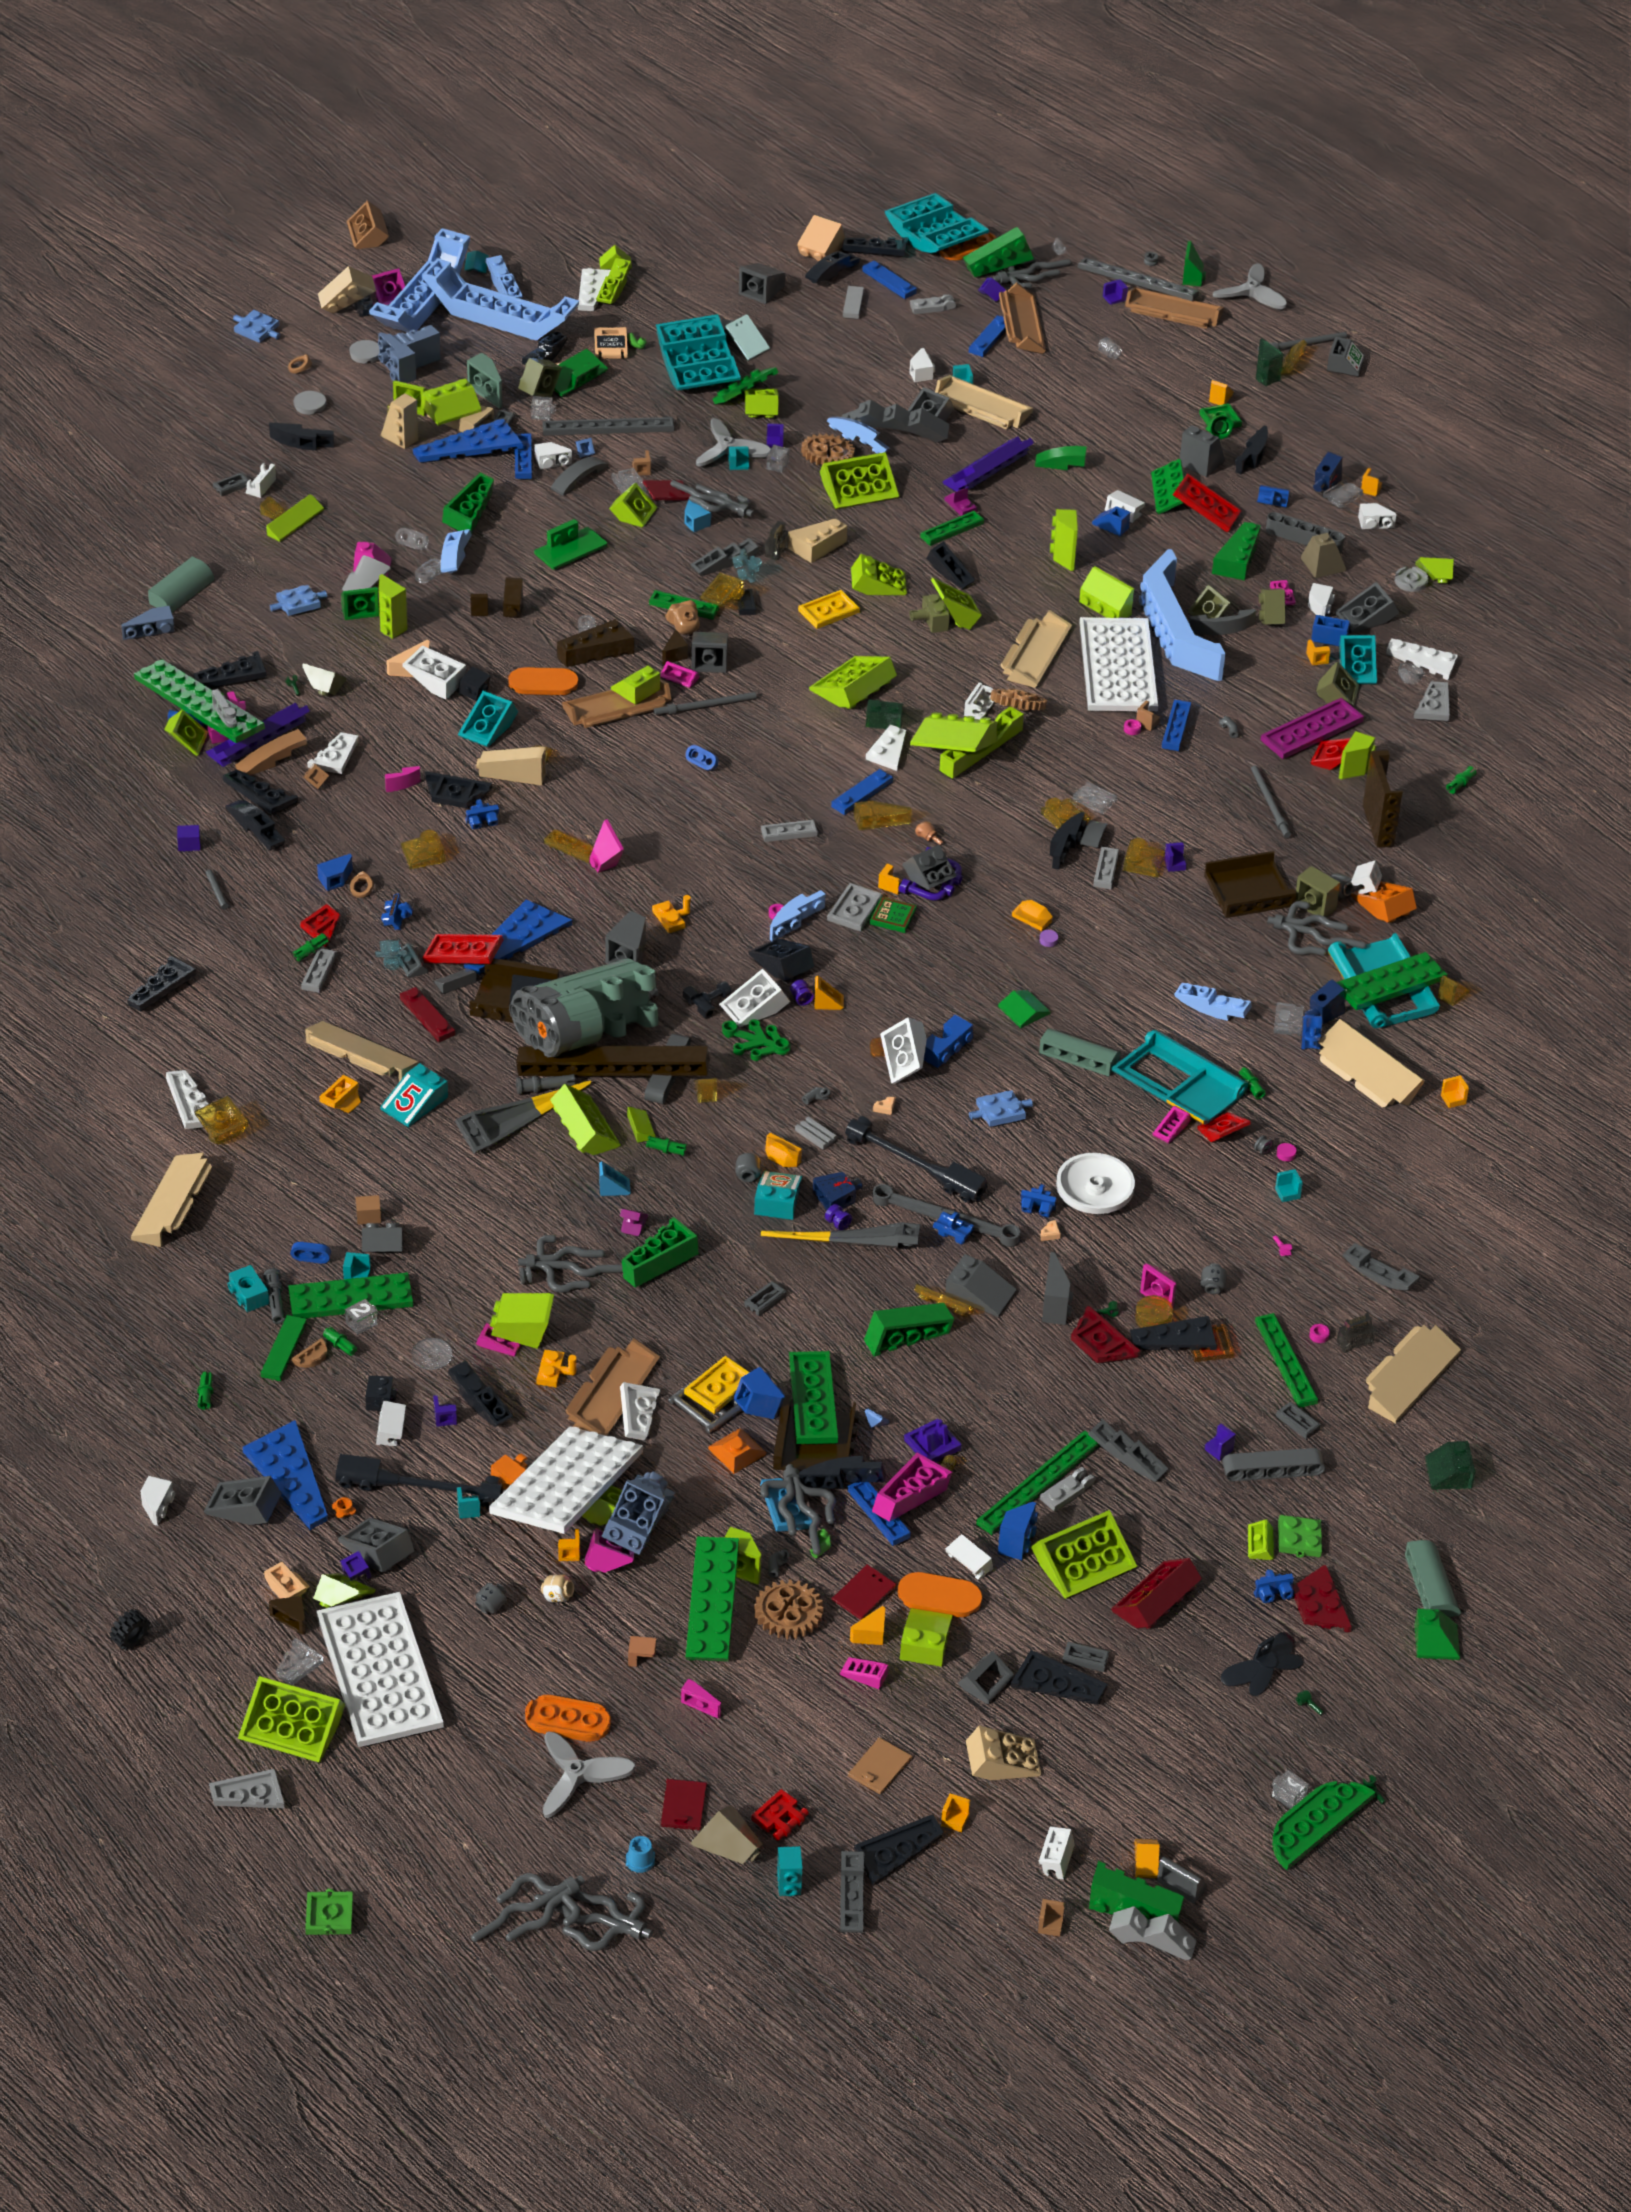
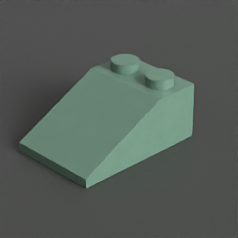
M483 353L467 360V379L474 387L475 392L499 409L502 408V380L493 360Z

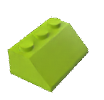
M466 378L422 392V409L438 426L481 412V406L474 387Z
M1056 509V516H1052V526H1055V528L1051 530V540H1053V543H1050V553H1053L1054 561L1068 570L1074 571L1078 532L1076 510Z
M1094 566L1080 588L1079 602L1106 618H1128L1132 614L1134 588Z
M381 574L379 575L380 630L383 634L393 639L407 630L406 589Z

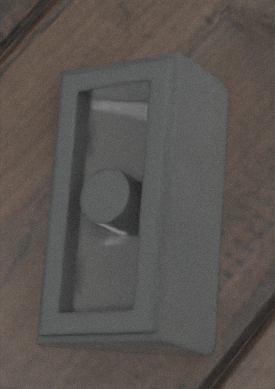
M409 942L394 953L408 978L429 972L417 950Z
M465 969L437 979L435 984L444 994L476 982V972L471 969Z

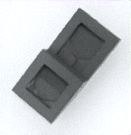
M1090 820L1080 844L1098 848L1106 832L1107 824Z

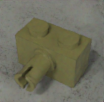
M1261 589V593H1259V603H1261L1259 620L1265 625L1285 624V589Z
M939 594L923 596L922 609L910 610V620L925 619L932 633L948 631L949 613Z

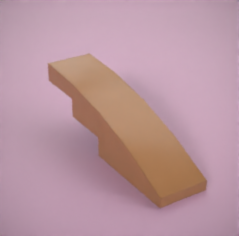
M299 729L282 735L246 756L235 765V768L246 774L253 775L276 767L275 761L291 756V750L307 745V739Z

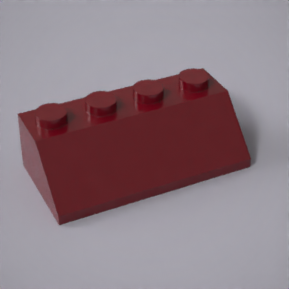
M1190 1558L1163 1561L1114 1605L1111 1610L1135 1628H1151L1157 1623L1156 1620L1159 1617L1170 1612L1169 1608L1182 1601L1183 1596L1187 1592L1194 1590L1196 1584L1202 1578Z

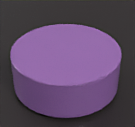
M1044 930L1040 933L1039 941L1045 947H1053L1058 943V934L1053 930Z

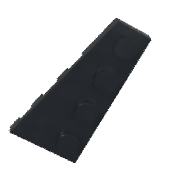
M888 237V240L872 238L869 241H866L865 238H844L842 250L849 253L862 252L863 254L875 253L881 256L893 255L894 257L905 256L908 237H902V240H895V237Z
M258 651L253 652V655L247 658L245 655L238 658V661L232 663L227 661L221 667L216 668L213 666L194 673V679L208 688L266 678V670Z
M236 769L223 775V781L269 814L276 813L298 803V796L286 795L284 790L280 788L275 790L267 782H257L255 777Z
M170 956L167 959L168 963L161 965L158 968V973L155 976L151 975L147 979V983L141 985L127 999L128 1005L140 1012L196 976V969Z
M1209 1316L1130 1330L1132 1344L1139 1350H1160L1162 1347H1168L1171 1350H1179V1348H1191V1350L1210 1348V1350H1217Z
M1030 1650L1013 1678L1011 1687L1098 1705L1108 1688V1684Z
M934 1814L855 1844L853 1849L857 1852H864V1870L874 1886L941 1838L943 1831Z

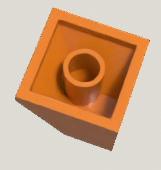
M741 1428L708 1447L733 1474L766 1455V1451Z

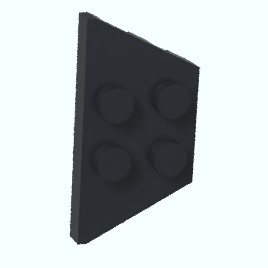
M425 772L430 798L434 803L467 808L492 790V783Z

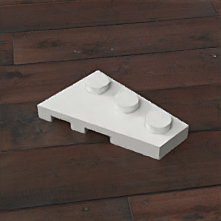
M890 725L866 753V760L897 771L906 730Z
M341 732L328 744L324 751L321 750L317 753V757L314 760L311 759L307 762L308 768L314 763L323 771L342 774L358 743V735Z
M623 1382L620 1386L625 1437L645 1440L648 1436L653 1410L656 1407V1399L660 1389Z

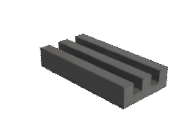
M241 472L214 482L213 488L221 496L247 487L249 479Z
M771 1281L745 1300L744 1306L746 1308L750 1307L752 1312L756 1311V1315L760 1316L784 1298L786 1290Z
M1289 1402L1276 1413L1277 1418L1305 1439L1309 1437V1434L1313 1435L1315 1430L1318 1431L1320 1429V1424L1292 1402Z
M1067 1642L1062 1663L1104 1672L1109 1651Z

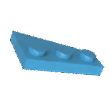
M782 1478L762 1479L760 1486L762 1485L763 1482L768 1481V1480H783V1479H782ZM770 1488L768 1489L769 1496L765 1498L776 1532L788 1531L786 1519L780 1514L778 1509L779 1501L787 1493L786 1489ZM794 1495V1498L786 1507L793 1514L797 1530L809 1529L812 1520L799 1509Z

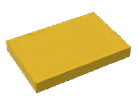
M842 590L798 606V611L816 629L860 613V607Z
M724 1356L684 1389V1394L713 1414H716L733 1400L741 1377L750 1372L727 1356Z

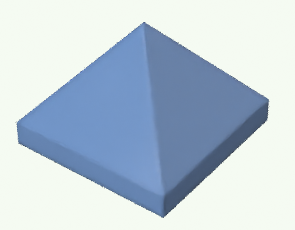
M592 438L576 441L579 458L595 454Z
M870 1409L865 1410L870 1428L889 1424L890 1421Z

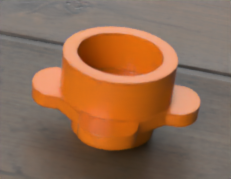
M339 1498L332 1504V1509L336 1511L337 1518H343L349 1514L354 1515L356 1513V1509L352 1506V1500L349 1498Z

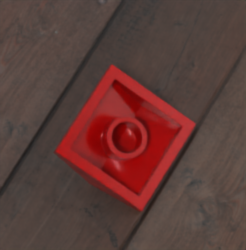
M1351 738L1321 741L1311 760V765L1328 770L1339 765L1342 759V752Z
M1227 1112L1214 1118L1208 1124H1201L1197 1127L1210 1142H1213L1250 1125L1251 1122Z

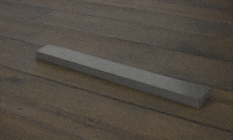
M1086 257L1078 263V268L1117 280L1121 279L1124 282L1189 301H1193L1199 294V291Z
M673 417L542 421L543 436L674 432Z

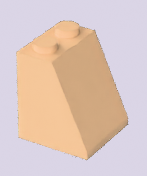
M814 215L797 244L800 254L820 261L827 255L839 251L843 247L845 238L842 224Z

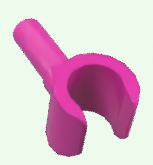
M1275 1235L1273 1239L1279 1246L1280 1255L1290 1256L1292 1245L1284 1244Z

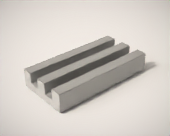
M809 1116L806 1118V1121L803 1120L800 1122V1125L797 1124L795 1126L796 1132L823 1150L836 1141L834 1133Z

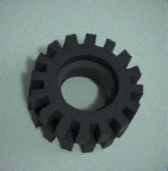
M131 1609L129 1613L127 1611L124 1612L123 1617L121 1615L118 1617L119 1621L113 1623L115 1626L111 1627L112 1632H110V1638L121 1649L126 1651L134 1649L135 1645L139 1646V1642L145 1640L144 1636H148V1630L151 1629V1622L137 1609Z

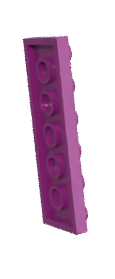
M1339 698L1262 734L1260 740L1278 756L1285 759L1363 722L1364 716L1345 700Z

